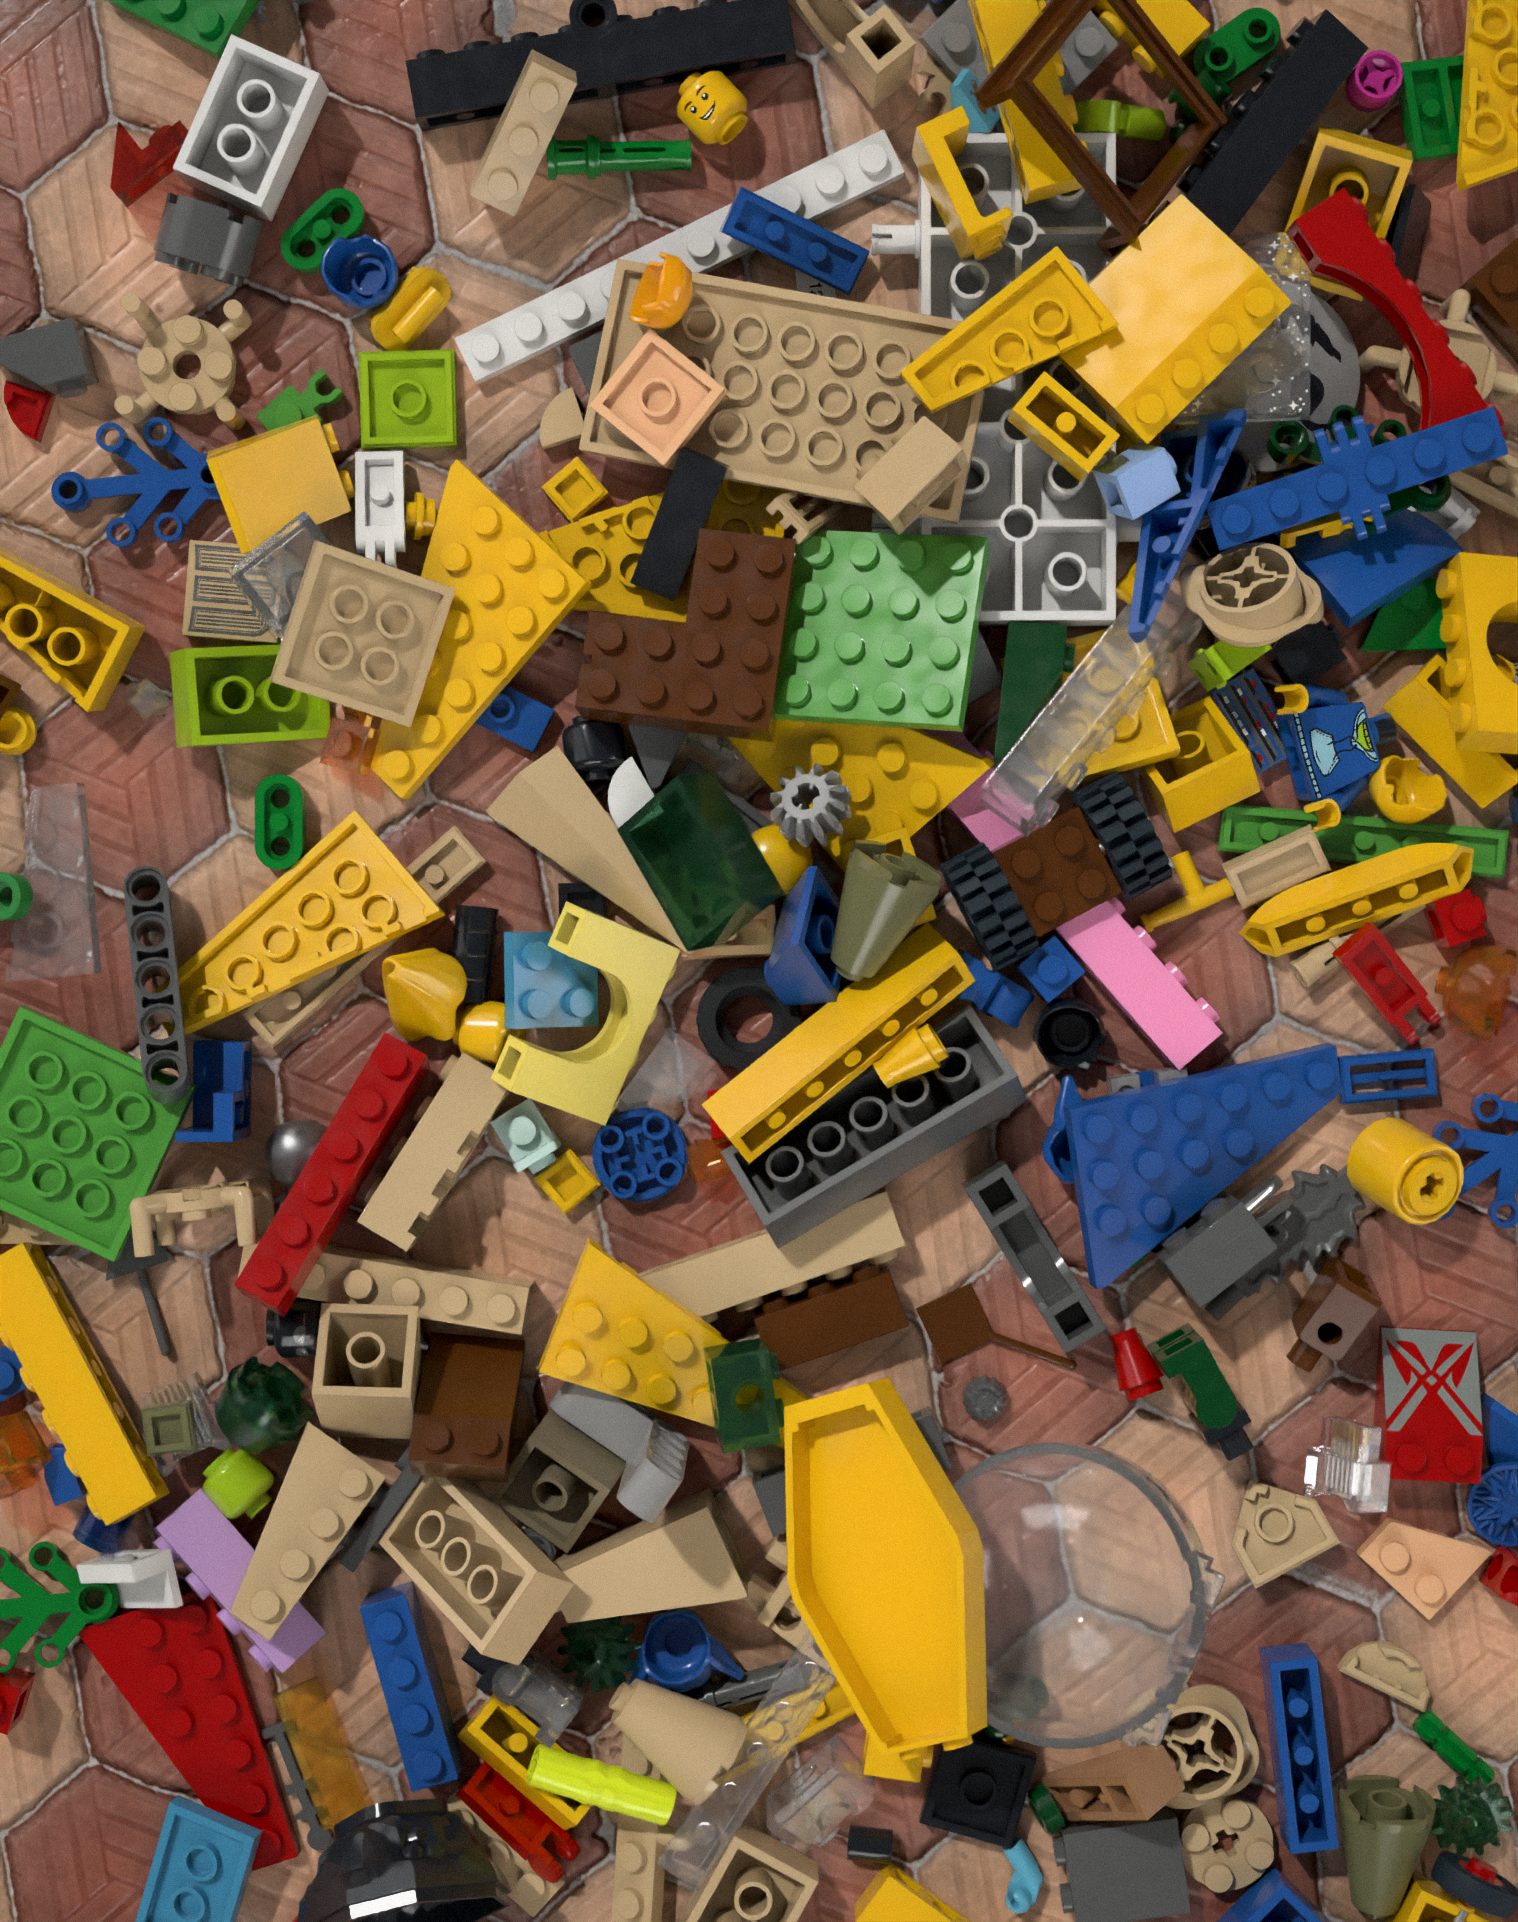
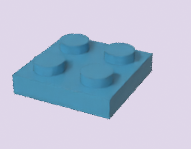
M553 931L504 932L505 1029L598 1026L597 968L547 946Z

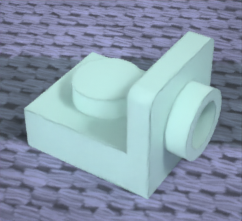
M528 1098L490 1122L514 1160L513 1166L517 1173L528 1167L531 1173L535 1174L557 1160L553 1151L562 1144L534 1100Z

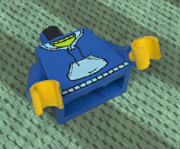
M1311 683L1276 686L1275 692L1283 693L1285 705L1282 709H1277V712L1273 714L1287 756L1286 762L1297 800L1304 801L1319 799V801L1307 804L1303 808L1306 814L1314 811L1317 814L1318 823L1312 828L1314 832L1337 826L1340 823L1341 813L1368 784L1369 773L1380 767L1376 746L1396 739L1397 730L1394 720L1389 713L1368 718L1366 708L1362 702L1350 703L1344 692Z

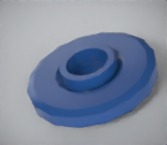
M1518 1462L1496 1463L1481 1471L1480 1484H1470L1465 1499L1467 1516L1476 1532L1489 1542L1506 1547L1518 1546Z

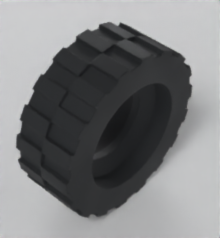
M742 967L727 971L707 987L698 1005L696 1024L699 1038L709 1055L726 1068L729 1067L735 1069V1071L742 1072L796 1027L801 1025L802 1015L800 1005L784 1006L773 989L767 985L764 969ZM742 996L759 997L768 1004L772 1011L773 1024L771 1030L763 1039L754 1043H745L735 1039L729 1033L726 1026L725 1017L728 1007L733 1001Z

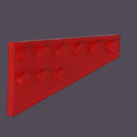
M191 1589L181 1593L183 1605L177 1608H132L114 1614L104 1622L97 1624L87 1623L78 1635L204 1806L262 1830L252 1871L298 1857L301 1848L266 1741L260 1733L261 1725L231 1633L216 1616L222 1608L210 1595L202 1600Z

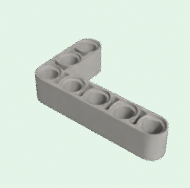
M564 1381L549 1403V1406L563 1419L626 1461L617 1499L636 1516L647 1522L654 1523L684 1479L690 1444L689 1440L680 1431L638 1403Z

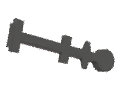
M287 1718L266 1726L260 1730L263 1739L275 1737L292 1780L291 1784L284 1787L287 1796L297 1793L303 1808L295 1814L296 1820L307 1819L310 1826L307 1835L309 1846L314 1850H324L330 1845L333 1832L328 1825L320 1822L318 1813L324 1810L322 1804H313L308 1788L313 1787L315 1784L312 1776L303 1778L285 1732L294 1728L292 1719Z

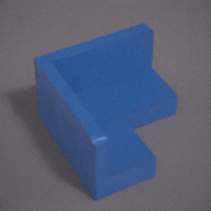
M197 1040L193 1043V1084L198 1086L193 1097V1126L175 1131V1142H234L251 1135L252 1040Z

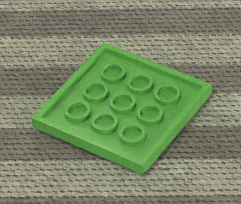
M818 530L814 535L797 544L799 554L775 709L776 720L963 732L991 545L988 539L975 536L903 533L898 535L897 533Z
M20 1006L0 1048V1209L113 1262L119 1260L132 1232L130 1203L134 1198L149 1195L175 1139V1131L179 1130L198 1086L190 1082L189 1091L179 1102L173 1104L157 1102L148 1093L142 1073L141 1059L27 1006ZM162 1069L155 1075L154 1082L160 1086H169L174 1084L179 1077Z

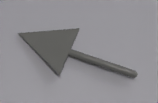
M131 1232L119 1260L115 1262L109 1260L105 1281L132 1272L137 1273L161 1354L168 1356L170 1354V1347L145 1268L175 1258L163 1246H158V1242L154 1237L155 1255L135 1257Z

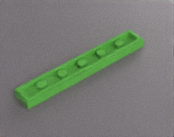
M1233 804L1220 811L1216 851L1245 854L1311 824L1312 828L1315 827L1318 823L1317 814L1315 812L1306 814L1301 810ZM1341 814L1340 823L1337 826L1314 832L1328 862L1357 864L1406 846L1423 843H1450L1475 849L1471 876L1504 878L1508 830L1425 822L1401 825L1384 818Z

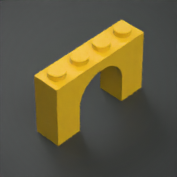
M1459 552L1438 573L1436 579V594L1438 598H1441L1443 615L1440 625V636L1446 644L1447 654L1445 682L1450 687L1452 702L1449 725L1451 730L1455 732L1456 750L1518 755V684L1508 679L1498 669L1491 658L1487 645V629L1489 624L1496 622L1518 623V557Z

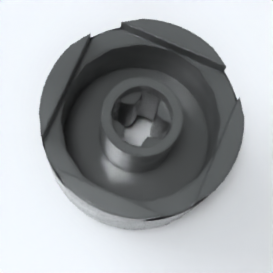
M168 193L153 249L156 251L154 260L196 275L199 266H202L200 274L214 278V280L242 288L244 279L249 278L263 222L244 215V218L234 216V213L230 212L229 209L208 202Z

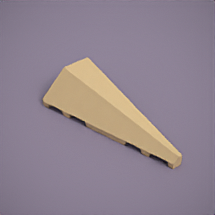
M558 745L520 771L486 810L493 821L502 824L519 836L522 841L551 858L561 868L617 907L626 910L654 932L656 931L675 944L688 956L701 947L699 939Z

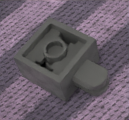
M1278 1175L1267 1178L1240 1200L1226 1192L1220 1197L1218 1195L1196 1212L1197 1215L1184 1226L1180 1225L1152 1250L1153 1254L1183 1292L1200 1308L1278 1248L1263 1230V1227L1295 1201V1196L1290 1190L1280 1192L1271 1198L1283 1186V1181Z

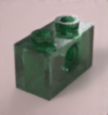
M760 1338L703 1348L716 1441L723 1453L780 1444L779 1428L784 1427V1404L782 1398H775L773 1381L780 1379L776 1352L769 1351ZM746 1385L758 1387L757 1395L753 1401L747 1404L736 1402L737 1392Z

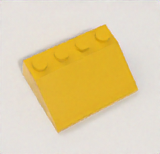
M1179 194L1137 235V240L1130 242L1088 284L1119 323L1118 328L1056 357L1133 442L1148 444L1292 302L1250 256L1184 195Z

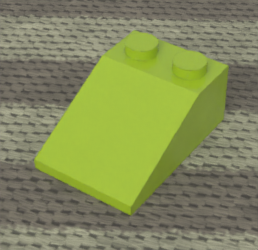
M280 645L184 648L169 653L177 748L332 738L329 701L269 681Z

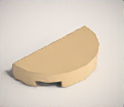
M1383 1640L1363 1642L1347 1651L1336 1667L1339 1671L1425 1712L1429 1698L1426 1675L1415 1656L1402 1646Z

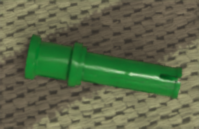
M553 135L547 147L548 180H556L557 175L585 174L588 179H596V177H601V172L691 171V139L600 142V137H595V135H587L585 140H556Z

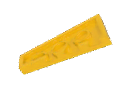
M1056 246L900 371V376L929 413L932 414L1118 328L1119 323L1059 247Z

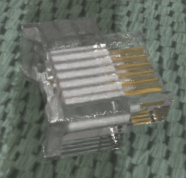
M198 1371L144 1394L139 1398L142 1407L192 1400L199 1447L191 1451L151 1456L161 1478L170 1475L173 1469L179 1467L184 1457L209 1446L224 1451L233 1447L241 1440L223 1396L211 1400ZM142 1433L141 1435L145 1441V1435Z
M1323 1416L1320 1447L1307 1448L1303 1496H1336L1342 1498L1347 1510L1354 1513L1387 1512L1391 1463L1379 1460L1382 1428L1342 1416Z

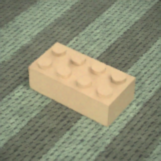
M423 1475L378 1541L384 1550L481 1655L518 1666L574 1585L471 1479Z
M735 1817L677 1922H797L819 1883L818 1863Z

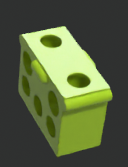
M1219 640L1206 650L1200 648L1195 651L1194 658L1187 664L1208 692L1213 688H1224L1229 678L1272 648L1269 644L1260 647H1239Z

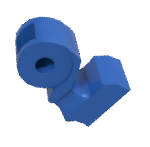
M958 949L957 952L976 981L956 997L962 1000H969L976 1009L990 1017L994 1016L1017 1029L1020 1019L1036 996L998 971L988 970L983 962L966 951Z

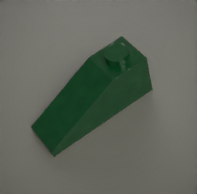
M1009 621L994 753V774L1004 775L1061 691L1063 673H1073L1076 644L1067 643L1066 625Z

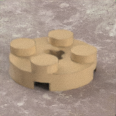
M1230 1795L1210 1800L1195 1808L1185 1809L1181 1817L1182 1823L1179 1827L1184 1866L1194 1879L1206 1885L1209 1890L1222 1893L1227 1890H1237L1246 1887L1256 1881L1264 1873L1265 1869L1272 1864L1274 1860L1272 1829L1265 1814L1253 1800L1245 1796ZM1224 1830L1227 1835L1237 1834V1839L1233 1842L1234 1847L1228 1851H1225L1223 1848L1216 1850L1213 1847L1218 1842L1216 1833Z

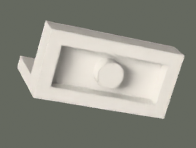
M171 1549L114 1550L76 1565L80 1583H115L120 1595V1608H177L183 1605Z

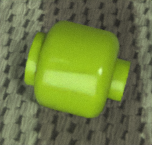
M230 1447L203 1472L207 1478L203 1484V1492L229 1519L238 1518L244 1513L252 1519L272 1500L267 1491L272 1487L274 1477L249 1449L243 1448L235 1452Z

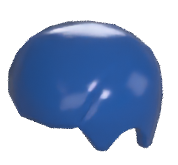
M367 234L352 239L338 237L333 240L322 255L321 275L331 294L346 306L355 309L377 307L393 296L399 285V265L391 249Z

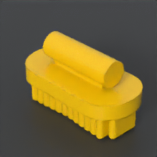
M413 266L411 271L408 272V276H405L404 280L400 282L393 296L384 304H381L380 307H377L376 311L372 312V315L368 316V320L371 322L368 324V329L371 330L376 342L386 350H407L449 303L451 297L450 285L447 279L435 269Z

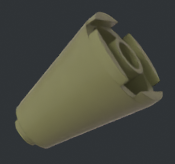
M865 839L856 840L849 852L830 955L831 960L837 965L836 971L840 975L858 982L862 981L864 977H875L938 895L943 882H940L942 878L940 873L921 859L904 851L901 857L885 853L889 845Z
M1385 1775L1353 1777L1348 1780L1347 1788L1343 1790L1341 1787L1338 1792V1808L1351 1902L1363 1915L1372 1919H1384L1399 1910L1435 1821L1437 1808L1432 1796L1424 1789L1414 1785L1413 1792L1398 1787V1778Z

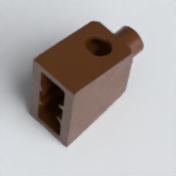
M1336 1256L1330 1260L1327 1258L1292 1316L1291 1321L1298 1339L1286 1357L1293 1364L1307 1372L1312 1371L1323 1354L1335 1361L1341 1360L1383 1303L1372 1278Z

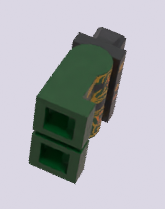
M1189 1323L1146 1345L1155 1362L1169 1379L1178 1375L1182 1382L1181 1394L1183 1401L1192 1410L1188 1416L1194 1427L1209 1445L1214 1442L1217 1448L1222 1450L1228 1461L1235 1459L1254 1447L1243 1426L1252 1422L1245 1408L1236 1400L1204 1339Z

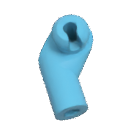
M1019 1836L1014 1838L1011 1849L1002 1847V1851L1014 1869L1007 1888L1005 1903L1012 1912L1022 1914L1034 1906L1044 1876L1041 1867L1022 1837Z

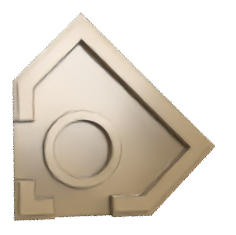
M1248 1481L1231 1546L1255 1588L1264 1585L1340 1543L1315 1499L1256 1481Z

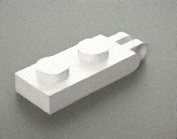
M403 451L355 452L357 554L365 553V558L377 561V553H385V564L396 568V552H406L405 461Z

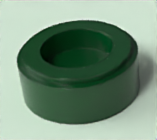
M1042 1783L1027 1792L1026 1799L1046 1834L1052 1835L1066 1827L1059 1808Z

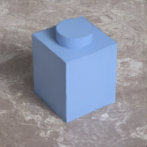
M1137 443L1092 470L1108 512L1131 520H1135L1181 492L1175 477L1177 474L1176 463L1170 453L1165 448Z

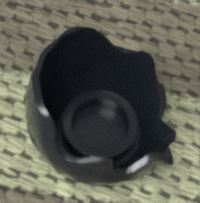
M1079 997L1057 998L1040 1010L1034 1024L1033 1041L1040 1053L1050 1064L1072 1070H1083L1086 1073L1091 1064L1097 1060V1049L1106 1041L1105 1027L1099 1013Z

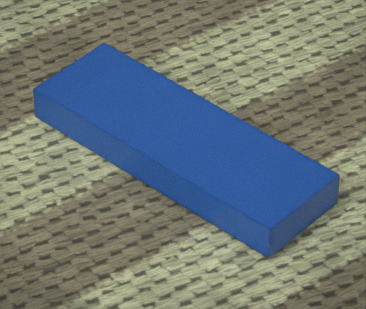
M739 187L719 231L849 296L870 253L869 250L743 187Z

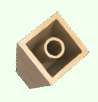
M710 1487L665 1507L654 1523L640 1518L573 1548L568 1553H562L556 1556L553 1561L574 1583L555 1612L557 1613L562 1610L567 1623L733 1601L748 1596V1570Z

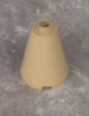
M638 1678L630 1685L623 1682L617 1688L609 1703V1708L614 1710L611 1721L677 1791L696 1806L703 1803L718 1787L719 1784L712 1779L722 1768L729 1771L747 1733V1726L743 1724L746 1721L739 1717V1715Z

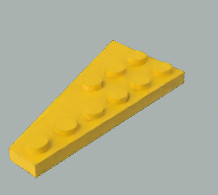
M354 810L178 969L185 1036L437 920L446 914L364 817ZM167 979L153 993L165 990L170 981ZM160 1022L168 1034L171 1035L175 1027L168 1022Z

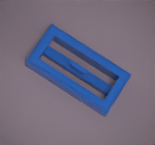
M1434 1048L1338 1056L1342 1092L1339 1094L1340 1104L1438 1096ZM1424 1059V1067L1350 1074V1066ZM1413 1078H1425L1426 1086L1355 1093H1352L1351 1084Z

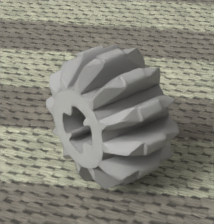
M815 763L810 772L806 774L802 767L796 765V777L790 780L779 776V784L783 790L770 793V801L775 807L770 811L771 819L776 826H780V832L786 840L791 841L796 838L800 846L808 848L814 837H816L821 845L827 846L828 837L826 834L832 831L835 834L843 835L844 828L839 821L852 818V809L847 804L852 800V794L847 786L842 785L843 780L836 771L831 770L826 773L821 765Z

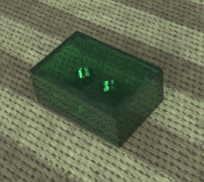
M713 771L676 776L617 829L687 952L723 944L784 893Z

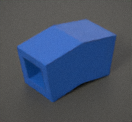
M51 1443L44 1448V1477L55 1506L82 1497L88 1492L81 1477H75L67 1467L64 1460V1452L67 1450L63 1443Z

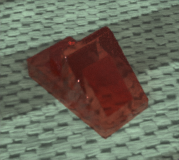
M180 120L173 126L165 125L155 131L149 139V145L143 150L118 121L110 188L127 208L174 171L173 165L188 133V130Z

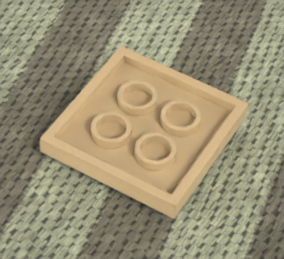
M314 540L269 681L411 727L456 589Z

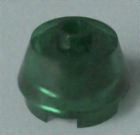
M258 1356L251 1357L244 1364L237 1365L231 1369L215 1406V1418L224 1435L240 1449L254 1454L264 1453L299 1438L304 1431L305 1424L310 1420L313 1413V1408L305 1407V1403L300 1395L305 1389L301 1380L289 1368L278 1361L271 1367L258 1363Z

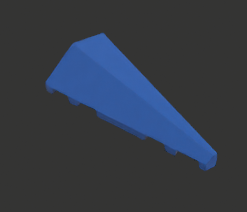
M1244 408L1200 415L1199 427L1161 433L1160 447L1165 448L1176 463L1177 474L1175 477L1181 492L1146 512L1142 517L1128 634L1135 643H1141L1151 629L1246 423L1248 414Z

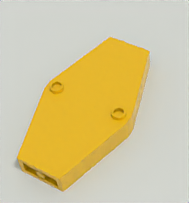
M889 1377L785 1406L787 1582L794 1604L880 1756L899 1752L901 1760H908L929 1753L928 1746L942 1743L944 1751H949L972 1744L971 1735L987 1727L984 1549L978 1528Z

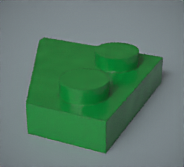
M1464 55L1400 63L1403 78L1397 93L1407 150L1412 151V164L1450 159L1458 156Z
M1427 578L1386 608L1382 605L1376 609L1358 651L1374 653L1384 651L1446 650V644L1440 636V625L1443 615L1441 598H1438L1436 594V581Z

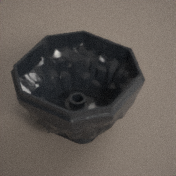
M447 1800L388 1801L365 1807L334 1825L335 1841L318 1859L316 1877L308 1884L306 1892L299 1902L297 1922H478L510 1906L508 1894L512 1890L508 1880L496 1863L492 1848L477 1839L456 1813L448 1810Z

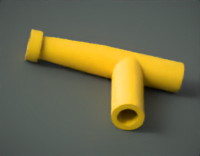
M1188 850L1170 857L1187 895L1149 915L1145 913L1139 916L1143 929L1147 933L1152 932L1155 927L1188 916L1233 896L1234 891L1229 880L1224 878L1204 887Z

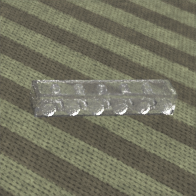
M1173 579L1147 637L1141 643H1135L1129 636L1128 627L1131 604H1127L981 786V804L1028 837L1036 825L1044 828L1050 822L1059 808V803L1056 800L1066 788L1073 791L1081 783L1089 769L1085 765L1095 751L1103 754L1108 749L1118 733V730L1114 727L1125 714L1132 717L1139 710L1147 696V693L1144 692L1145 688L1153 678L1161 681L1166 676L1176 660V657L1173 655L1182 642L1189 645L1201 631L1204 621L1186 606L1180 583Z

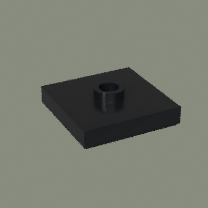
M971 1735L972 1744L954 1750L944 1751L943 1745L940 1743L919 1815V1823L1011 1849L1036 1764V1753L1003 1743L993 1742L975 1735Z

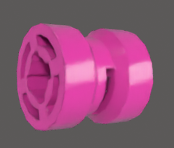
M1381 50L1369 52L1360 59L1348 77L1345 86L1346 97L1354 108L1370 113L1386 106L1402 82L1403 71L1398 59L1391 53Z

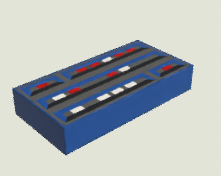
M1254 668L1227 682L1224 688L1215 689L1210 692L1221 713L1250 751L1257 775L1287 758L1273 714L1277 712V707Z

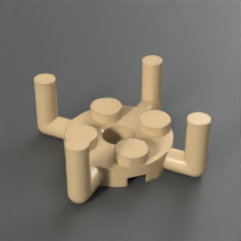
M1458 289L1440 306V313L1446 319L1439 320V322L1449 335L1450 344L1448 347L1458 362L1462 360L1472 369L1477 380L1475 388L1483 400L1489 395L1491 390H1495V398L1498 402L1503 404L1509 403L1518 396V375L1497 371L1493 350L1489 349L1482 338L1483 335L1475 327L1466 323L1471 301L1470 293L1465 289ZM1377 345L1370 346L1359 357L1360 374H1369L1377 366L1395 369L1396 383L1401 401L1421 414L1418 381L1411 357L1405 346L1403 345L1401 350Z
M125 294L121 299L123 309L149 335L137 358L141 380L147 391L135 401L127 395L119 396L114 403L116 411L131 423H140L160 405L178 414L199 415L214 410L218 418L230 429L240 430L243 428L245 417L228 398L235 385L237 364L236 353L231 342L250 327L252 323V317L243 305L234 299L227 301L224 304L223 311L228 320L216 328L209 322L190 315L180 316L163 323L137 294ZM192 354L198 356L201 361L199 373L191 379L180 378L177 374L178 361L185 355Z
M265 1177L218 1182L215 1185L197 1184L175 1188H159L153 1195L134 1198L129 1206L135 1257L155 1255L151 1215L155 1214L158 1246L177 1244L175 1220L195 1221L212 1218L211 1213L218 1212L235 1214L238 1246L258 1244L257 1232L258 1235H264L275 1217L272 1184Z

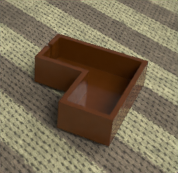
M699 528L686 623L589 611L583 655L588 664L581 663L575 707L581 717L587 720L773 742L776 725L775 709L799 554L796 539Z

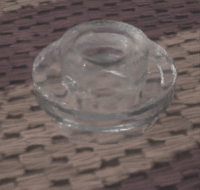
M142 677L137 683L130 682L126 686V690L130 694L126 702L142 719L147 721L150 717L161 721L166 716L164 710L171 705V702L154 683Z

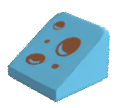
M963 69L950 87L952 110L961 105L963 106L971 123L968 133L991 132L1000 119L998 108L995 105L985 109L973 95L981 83L971 69Z

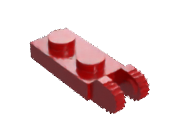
M1369 922L1364 924L1331 953L1382 1019L1389 1023L1409 1046H1412L1419 1040L1415 1029L1403 1017L1413 1007L1417 1010L1421 1019L1433 1027L1442 1020L1439 1013L1426 998L1428 993L1373 924Z
M485 1761L480 1764L456 1794L525 1861L528 1859L530 1867L549 1883H557L563 1876L564 1869L541 1845L544 1840H546L547 1846L566 1861H574L581 1852V1847H579L575 1839L571 1838V1835L566 1830L557 1825Z

